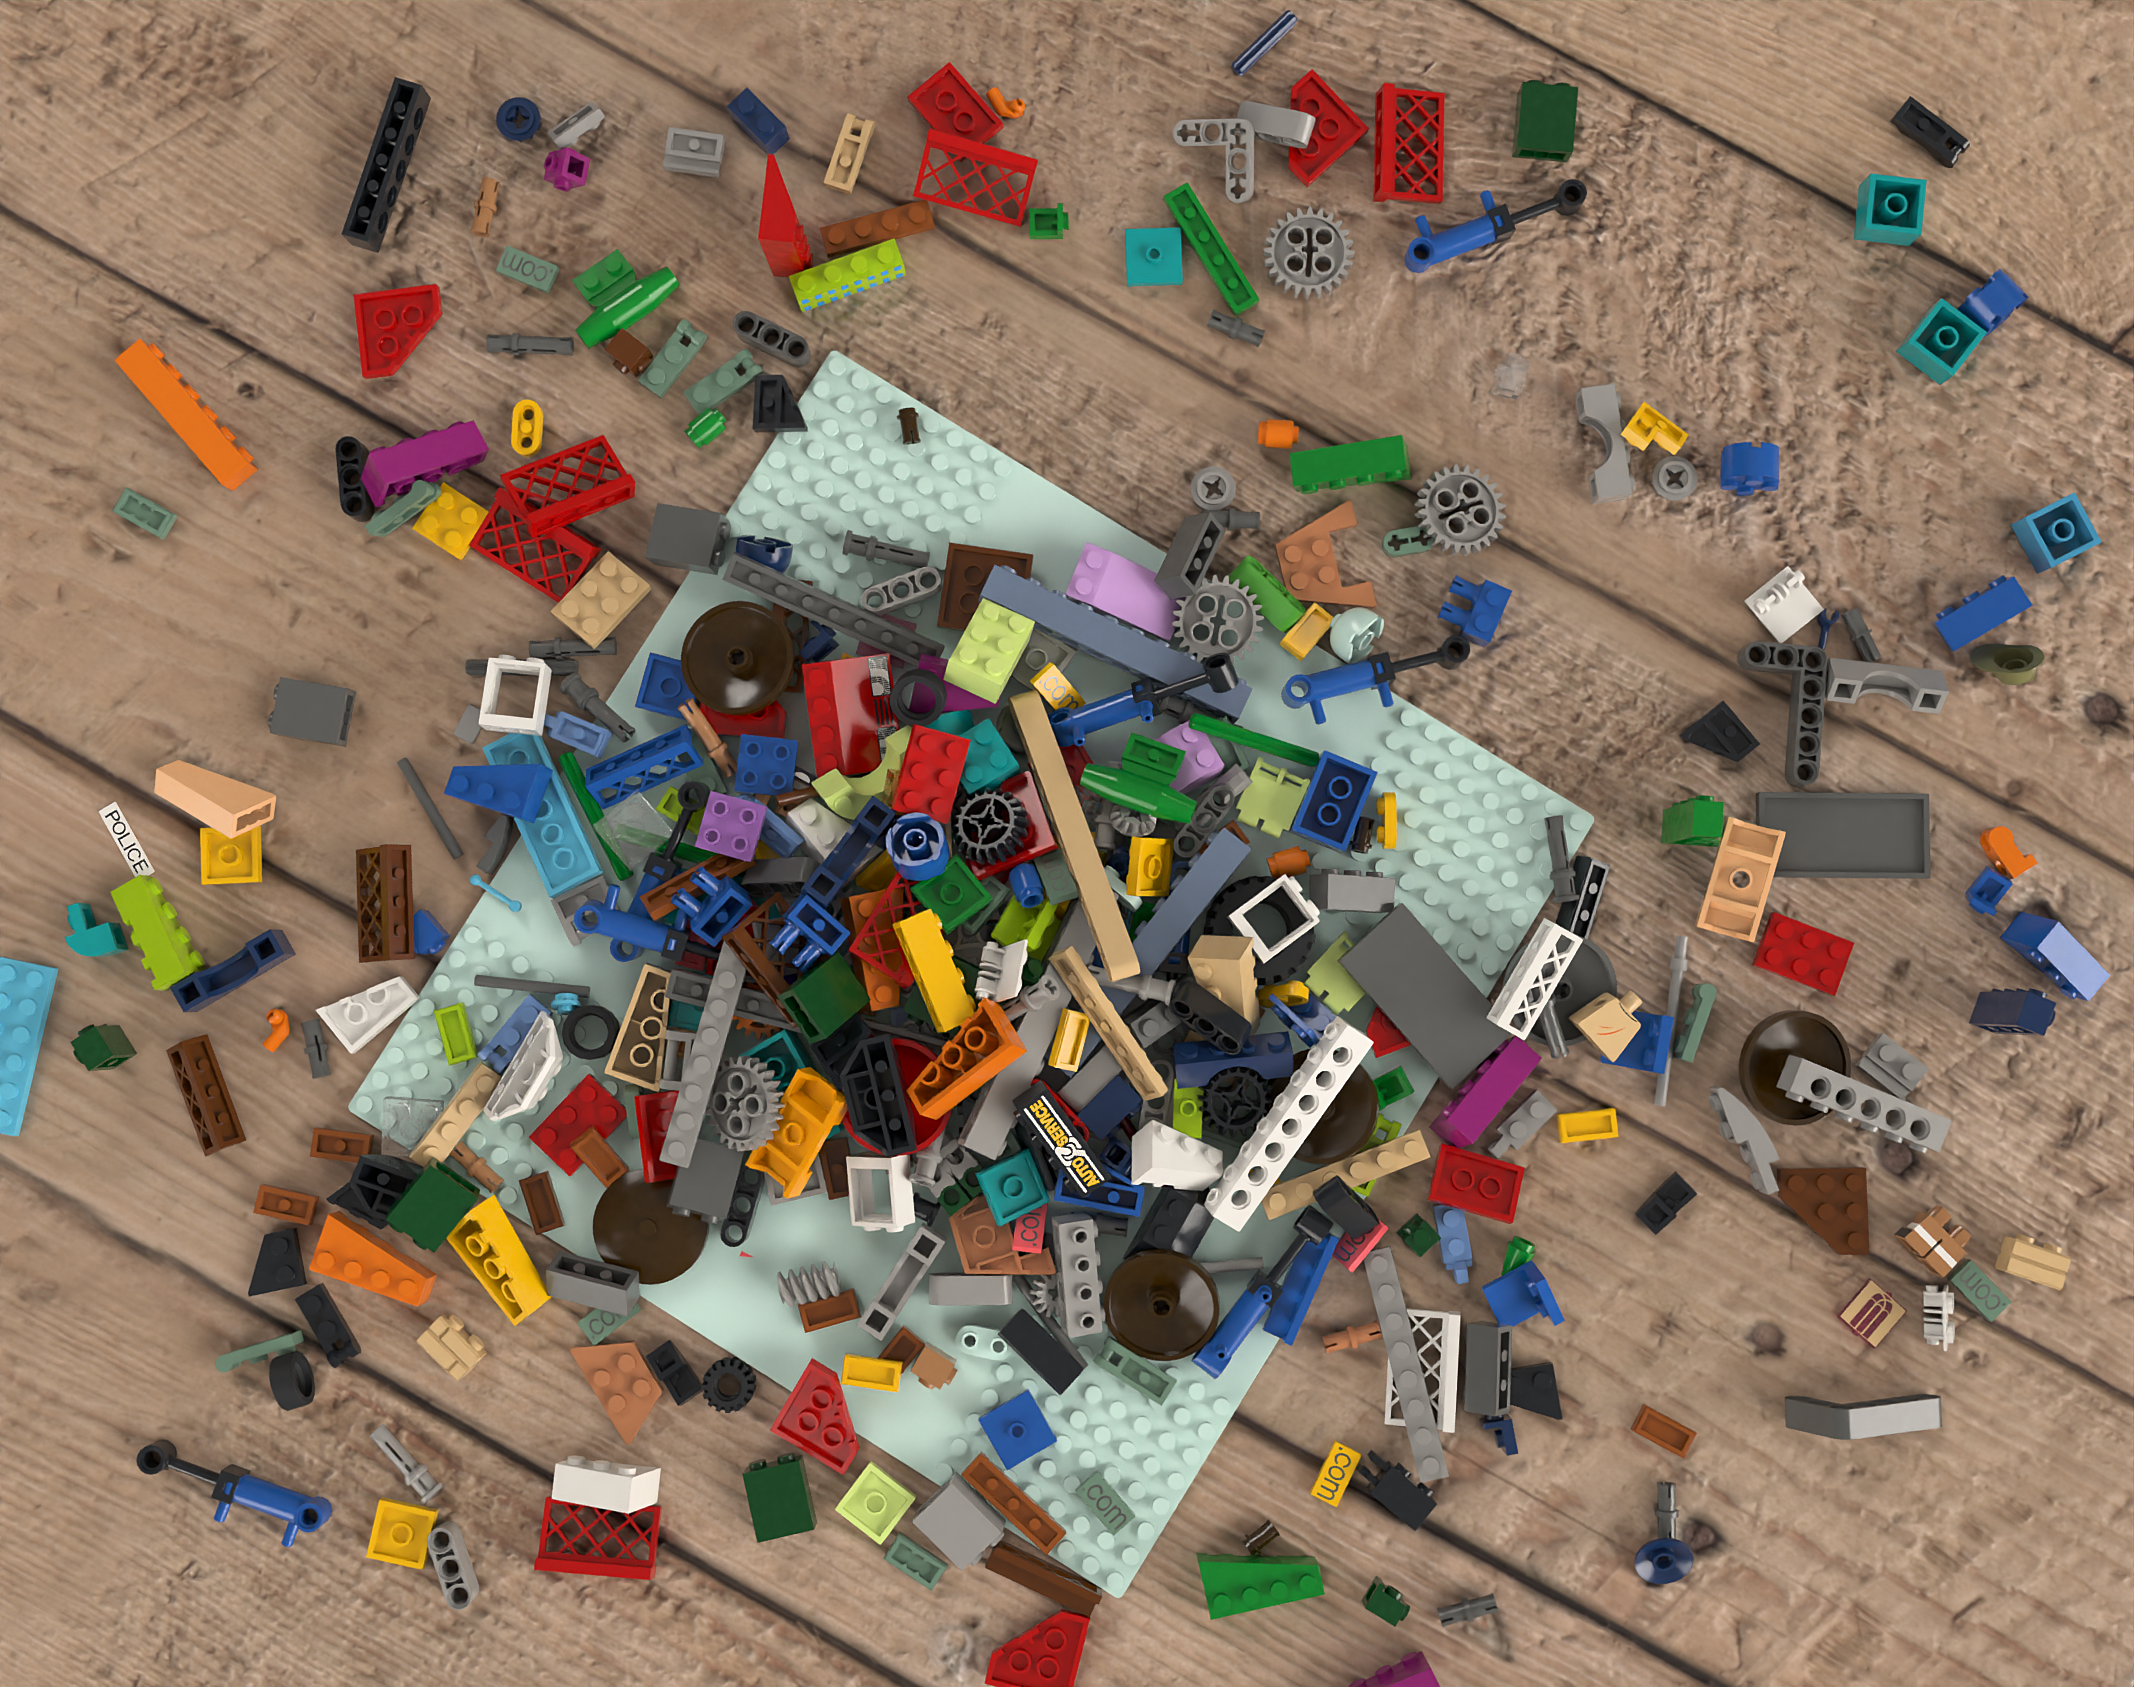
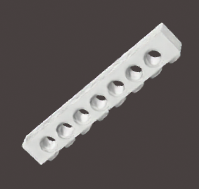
M1338 1016L1327 1025L1320 1041L1310 1049L1307 1059L1300 1069L1293 1073L1290 1083L1283 1093L1276 1097L1273 1107L1266 1117L1259 1121L1257 1130L1249 1141L1242 1145L1240 1154L1225 1169L1223 1178L1218 1185L1208 1193L1206 1202L1203 1205L1213 1217L1240 1232L1374 1043L1370 1038ZM1340 1047L1339 1052L1333 1055V1052ZM1323 1071L1322 1076L1316 1079V1076ZM1307 1095L1305 1100L1299 1103L1301 1097ZM1287 1119H1290L1289 1122H1288V1124H1286L1285 1126H1282V1124L1284 1123V1121H1286ZM1273 1142V1145L1265 1150L1267 1145ZM1256 1166V1169L1249 1173L1250 1169ZM1240 1190L1236 1196L1232 1197L1235 1191Z

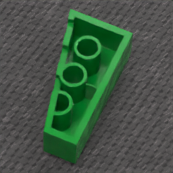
M1403 435L1289 453L1293 487L1297 492L1301 491V494L1317 493L1318 489L1329 488L1330 490H1339L1346 488V486H1364L1374 483L1411 480L1408 446Z
M1699 795L1696 798H1688V801L1683 800L1680 803H1672V807L1663 809L1661 843L1718 847L1722 839L1724 802L1714 801V796Z
M1196 1553L1211 1620L1325 1595L1319 1565L1314 1556L1277 1555V1557L1262 1555L1236 1556L1233 1554L1207 1555V1553Z

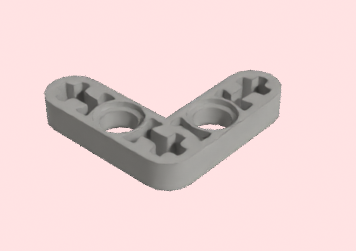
M1239 118L1179 121L1173 129L1174 140L1179 145H1226V195L1234 203H1244L1250 200L1254 191V128L1251 122L1247 119ZM1241 123V128L1246 129V134L1241 135V144H1246V149H1233L1234 144H1239V136L1234 135V130L1238 129ZM1211 124H1216L1220 129V135L1215 141H1211L1207 136V129ZM1187 125L1189 130H1200V136H1188L1186 141V137L1181 136V131L1186 130ZM1237 153H1243L1247 160L1245 167L1242 169H1237L1233 164V159ZM1233 173H1246V178H1240L1241 187L1246 189L1245 193L1240 195V198L1238 193H1234V187L1239 186V178H1233Z

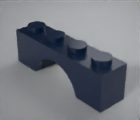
M872 796L837 846L802 887L801 895L807 894L825 910L892 823L896 812Z
M269 929L245 943L244 948L234 956L209 969L190 975L170 987L183 1012H198L296 955L283 930Z
M1288 1031L1249 1035L1240 1052L1235 1055L1225 1053L1208 1040L1173 1044L1177 1089L1207 1086L1209 1080L1216 1073L1226 1068L1237 1066L1252 1068L1259 1072L1264 1079L1291 1077L1293 1075V1050Z

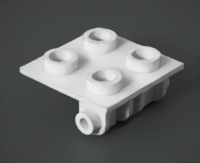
M1789 566L1744 601L1778 643H1783L1824 610L1803 585L1804 575L1799 570L1793 572Z
M1025 939L1002 948H998L999 944L996 942H987V945L983 947L981 961L985 963H980L979 968L985 971L978 972L979 977H977L974 991L977 994L976 998L978 1000H982L985 997L997 1003L1018 995L1022 986L1021 974L1023 965L1027 960L1026 948L1028 940Z
M1926 1285V1291H1923L1924 1306L1941 1308H1923V1312L1940 1313L1942 1317L1926 1316L1923 1317V1320L1942 1322V1324L1924 1323V1338L1927 1339V1344L1939 1345V1340H1943L1944 1351H1947L1949 1343L1953 1344L1955 1339L1954 1322H1949L1948 1314H1953L1954 1293L1948 1292V1285L1944 1286L1943 1291H1938V1286Z

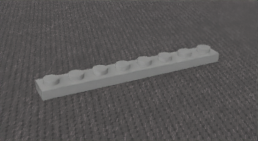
M725 941L723 942L659 1159L660 1161L685 1168L689 1167L747 972V969Z
M1391 1246L1371 1250L1364 1258V1263L1420 1483L1449 1477Z

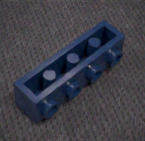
M1993 988L1991 992L1979 993L1969 1024L1994 1034L2045 1036L2047 1028L2055 1019L2056 1012L2054 1009L2056 1002L2046 999V993L2029 988L2028 991L2019 988L2016 991L2004 988V991Z

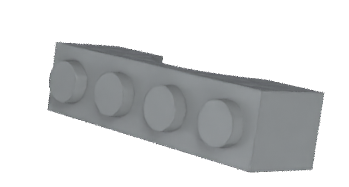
M1615 383L1581 388L1575 395L1579 423L1591 426L1598 431L1606 447V456L1602 466L1588 477L1592 504L1626 500L1635 488V481L1633 475L1629 474L1628 469L1630 451L1627 446L1625 447L1624 439L1621 435L1626 426L1624 420L1620 419L1619 409L1621 408L1620 393L1616 392Z
M1829 658L1827 662L1825 687L1827 701L1855 704L1857 698L1864 694L1879 693L1900 700L1911 711L1940 714L1949 693L1943 672L1939 670Z
M923 1223L857 1326L882 1341L947 1238Z

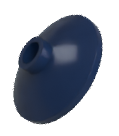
M1659 1538L1646 1543L1638 1550L1634 1559L1635 1569L1639 1576L1655 1584H1668L1682 1579L1689 1573L1694 1562L1689 1546L1674 1538Z

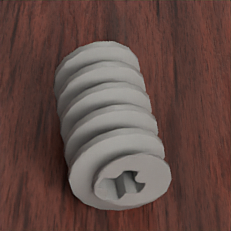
M824 1261L822 1271H818L815 1264H811L809 1274H807L802 1266L800 1267L799 1276H796L793 1270L789 1269L787 1279L783 1277L781 1271L777 1273L781 1300L783 1304L785 1301L789 1307L795 1305L796 1298L801 1305L805 1304L807 1295L812 1302L817 1301L818 1292L823 1299L829 1297V1291L835 1297L840 1295L841 1285L835 1261L831 1269L826 1261Z

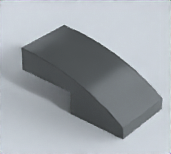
M501 814L485 835L493 844L476 865L485 873H494L507 850L513 829V818L508 815Z

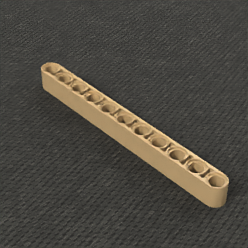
M1035 689L1008 698L1014 722L1066 864L1078 890L1082 908L1107 976L1111 982L1139 974L1140 966L1040 695Z

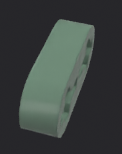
M1418 526L1393 530L1383 538L1382 550L1387 556L1394 558L1420 554L1432 548L1431 543L1434 538L1430 536V540L1425 543V546H1422L1421 542L1412 543L1411 539H1416L1420 532H1423L1424 535L1428 531L1426 527L1418 528ZM1392 537H1395L1398 542L1406 540V544L1400 545L1398 551H1395L1393 546H1388Z
M636 1084L625 1086V1103L631 1139H639L634 1096L644 1095L643 1087Z

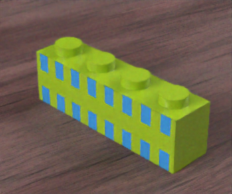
M891 239L789 276L800 309L802 312L905 276L906 271L896 241Z

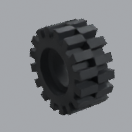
M726 1357L715 1362L702 1379L704 1382L701 1385V1390H704V1400L707 1398L709 1401L708 1405L716 1407L718 1412L724 1410L725 1413L736 1412L745 1407L756 1390V1375L753 1376L752 1367H748L746 1362L739 1361L737 1357L732 1359ZM732 1374L738 1378L740 1389L737 1394L727 1396L720 1391L718 1382L721 1376Z

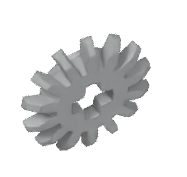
M1040 1275L1042 1277L1040 1282L1035 1279L1032 1282L1037 1285V1290H1030V1294L1037 1295V1298L1032 1300L1031 1303L1032 1305L1041 1304L1036 1310L1038 1313L1047 1309L1046 1317H1050L1053 1310H1055L1056 1317H1060L1059 1297L1056 1295L1055 1299L1052 1300V1295L1048 1293L1050 1288H1055L1057 1275Z

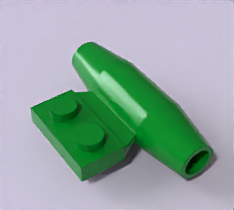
M616 249L572 280L589 305L597 308L575 331L585 346L590 349L615 337L621 328L627 330L650 314L680 284L667 266L636 280L634 269L620 251Z
M1131 733L1122 754V769L1087 763L1080 781L1081 786L1104 799L1154 818L1190 824L1197 806V801L1169 786L1177 778L1186 751L1135 733Z

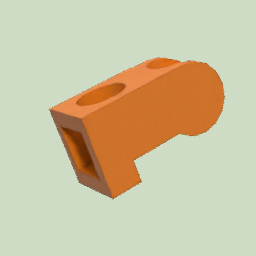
M2004 826L1986 829L1981 834L1980 844L1997 871L2008 879H2014L2038 864L2032 854L2022 855L2014 843L2012 832Z

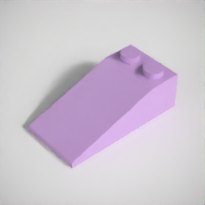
M1088 542L1084 546L1065 593L1068 596V600L1076 604L1079 602L1091 606L1095 613L1103 616L1110 615L1123 624L1135 627L1170 642L1176 626H1172V622L1178 621L1180 618L1174 615L1173 611L1181 610L1182 608L1176 600H1186V597L1170 599L1155 583L1154 580L1157 573Z
M1189 721L1155 739V741L1186 751L1177 778L1169 785L1184 795L1220 777L1224 767V763L1207 735L1190 729L1188 726Z

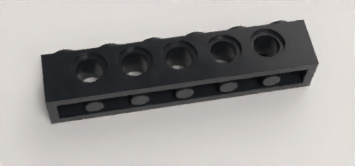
M397 77L394 78L342 231V235L353 246L379 253L431 101V97L420 84Z

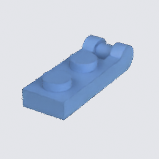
M529 994L492 1040L479 1052L478 1057L484 1062L489 1061L494 1066L493 1069L498 1074H502L510 1065L541 1010L547 1012L549 1016L554 1012L532 994ZM500 1046L507 1051L503 1057L495 1052Z

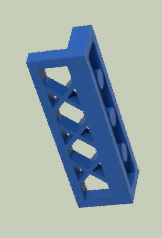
M685 724L587 768L585 787L604 810L702 766L703 759L693 747L692 732ZM687 752L692 760L686 763L675 761L676 756ZM655 765L667 767L666 772L661 774L649 771ZM631 776L642 778L641 783L637 785L625 784L624 782L626 778ZM608 787L617 789V792L605 798L600 790Z
M1328 1232L1326 1237L1317 1246L1308 1241L1293 1260L1281 1285L1283 1293L1272 1306L1262 1328L1263 1331L1281 1338L1284 1343L1290 1346L1293 1345L1339 1241L1336 1235Z

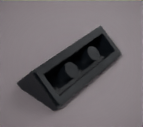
M1576 856L1573 865L1576 876L1573 879L1575 892L1579 895L1580 899L1562 902L1555 924L1573 934L1588 939L1610 865L1591 857Z
M1018 1121L1014 1128L1022 1149H1029L1045 1189L1053 1191L1056 1187L1057 1177L1053 1167L1046 1158L1048 1156L1046 1148L1042 1147L1039 1149L1030 1137V1134L1033 1133L1030 1126L1027 1124L1023 1127Z
M1024 1309L1019 1310L998 1333L1059 1395L1063 1394L1084 1370Z

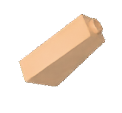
M181 760L156 769L154 793L229 838H234L274 818L276 795Z

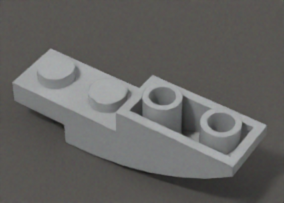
M1710 1087L1711 1095L1708 1099L1713 1111L1718 1112L1720 1117V1132L1723 1138L1728 1139L1729 1142L1742 1144L1739 1149L1743 1160L1750 1165L1752 1185L1756 1190L1759 1189V1192L1768 1195L1779 1191L1769 1163L1780 1159L1765 1129L1751 1111L1734 1095L1722 1087Z

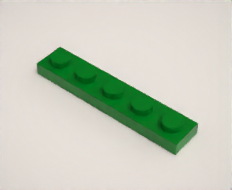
M1188 182L1163 197L1165 204L1179 227H1181L1182 232L1234 317L1259 303L1258 296Z

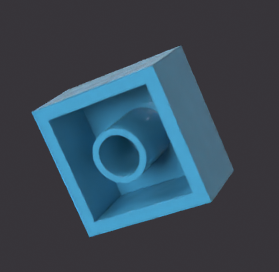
M2075 492L2011 524L2037 574L2102 543Z

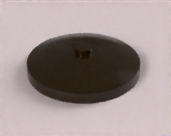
M747 601L726 602L706 611L688 631L681 651L682 674L689 690L704 705L726 715L752 714L771 705L788 686L795 667V646L785 624L769 609Z
M1786 1010L1775 1013L1756 1025L1744 1042L1739 1058V1079L1742 1090L1752 1107L1770 1120L1793 1126L1816 1122L1833 1110L1828 1109V1112L1825 1113L1810 1107L1812 1101L1805 1098L1802 1103L1785 1096L1787 1091L1776 1087L1789 1055L1803 1058L1850 1078L1851 1055L1848 1045L1838 1028L1820 1015L1802 1010ZM1815 1080L1811 1084V1091L1815 1089ZM1840 1091L1836 1095V1101L1840 1098Z
M1310 1049L1293 1054V1073L1303 1065ZM1335 1050L1333 1052V1055L1337 1054L1339 1051ZM1360 1063L1293 1156L1294 1158L1312 1164L1337 1163L1356 1154L1368 1142L1377 1124L1379 1099L1373 1079ZM1323 1071L1316 1076V1079L1322 1076ZM1291 1077L1269 1079L1267 1085H1271L1273 1091L1266 1095L1272 1096L1275 1101L1276 1097L1286 1089ZM1307 1095L1301 1097L1299 1103L1304 1101ZM1274 1102L1265 1105L1271 1109L1273 1107ZM1287 1119L1286 1121H1284V1123L1282 1124V1126H1285L1286 1124H1288V1122H1289L1290 1119Z
M638 1169L621 1176L605 1190L594 1212L593 1237L597 1251L604 1263L638 1271L639 1284L652 1285L673 1280L695 1264L706 1246L709 1235V1223L701 1221V1215L690 1213L689 1217L673 1214V1208L666 1206L674 1179L645 1183L643 1169Z
M1152 1249L1130 1256L1114 1270L1106 1286L1103 1308L1107 1325L1113 1336L1122 1346L1146 1359L1172 1361L1192 1355L1209 1341L1218 1324L1220 1298L1213 1278L1199 1262L1177 1251Z

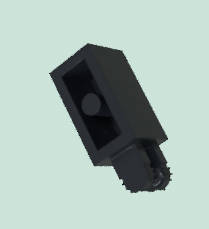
M1371 1450L1367 1454L1369 1459L1376 1465L1378 1464L1382 1469L1376 1476L1366 1466L1361 1464L1357 1466L1356 1470L1370 1482L1367 1486L1370 1494L1416 1531L1437 1505L1432 1497L1434 1492L1423 1482L1417 1485L1409 1478L1412 1473L1401 1463L1398 1462L1395 1466L1389 1460L1386 1462Z

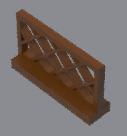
M384 844L380 845V847L356 850L359 963L415 959L411 845ZM367 856H368V858H369L370 861H371V863H370V865H369L368 868H367ZM376 871L380 875L377 881L374 879ZM368 886H369V887L371 888V890H372L369 896H368ZM377 899L380 902L378 910L374 906ZM369 914L373 918L370 925L368 921ZM378 928L381 931L379 938L375 934ZM371 942L373 949L369 955V944Z
M777 892L721 937L791 1027L796 1028L798 1027L777 996L791 985L784 979V967L797 969V979L803 973L798 970L797 966L785 963V953L783 955L779 953V962L770 961L766 956V945H769L770 940H767L768 924L781 926V929L785 925L783 918L782 921L768 919L769 907L776 902L782 910V915L790 907L782 895ZM751 922L762 923L761 939L752 938L745 927ZM800 936L799 944L792 943L789 948L799 949L800 953L805 947L807 939L804 936ZM821 954L817 958V963L828 957V955Z

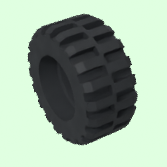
M1250 876L1226 887L1216 896L1207 912L1204 935L1233 936V925L1227 916L1277 879L1271 876ZM1282 886L1258 903L1269 905L1281 914L1286 925V936L1307 921ZM1314 926L1267 962L1261 964L1258 958H1255L1253 972L1254 977L1257 978V985H1270L1284 981L1303 967V963L1312 952V944L1315 943Z

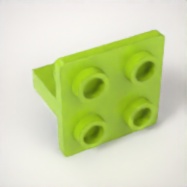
M1013 894L991 933L992 938L1004 947L1025 939L1028 940L1027 956L1038 959L1041 963L1061 923L1054 913L1059 903L1050 905L1048 898H1045L1039 905L1025 908L1021 903L1017 902L1015 894Z

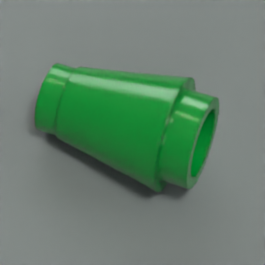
M1514 1236L1512 1241H1508L1501 1275L1503 1276L1529 1262L1535 1255L1533 1251L1535 1245L1519 1236Z

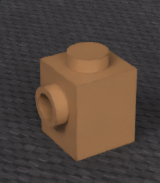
M927 1342L910 1372L920 1377L918 1381L925 1387L941 1389L944 1383L950 1385L958 1370L954 1368L955 1358Z

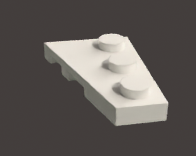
M398 976L371 987L364 992L319 1008L316 1011L351 1054H355L417 1002L420 997L404 977Z

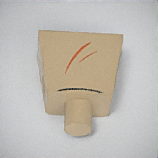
M1631 990L1620 1000L1606 992L1572 1014L1568 1019L1602 1056L1614 1062L1640 1029L1641 1024L1631 1013L1643 1002Z

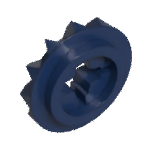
M515 97L505 101L498 109L496 115L497 127L501 134L510 141L515 140L522 143L525 139H533L535 132L540 130L539 125L542 118L537 106L532 101L522 97ZM518 111L521 113L523 119H526V121L522 122V126H520V129L518 128L516 123L513 122L514 120H517Z

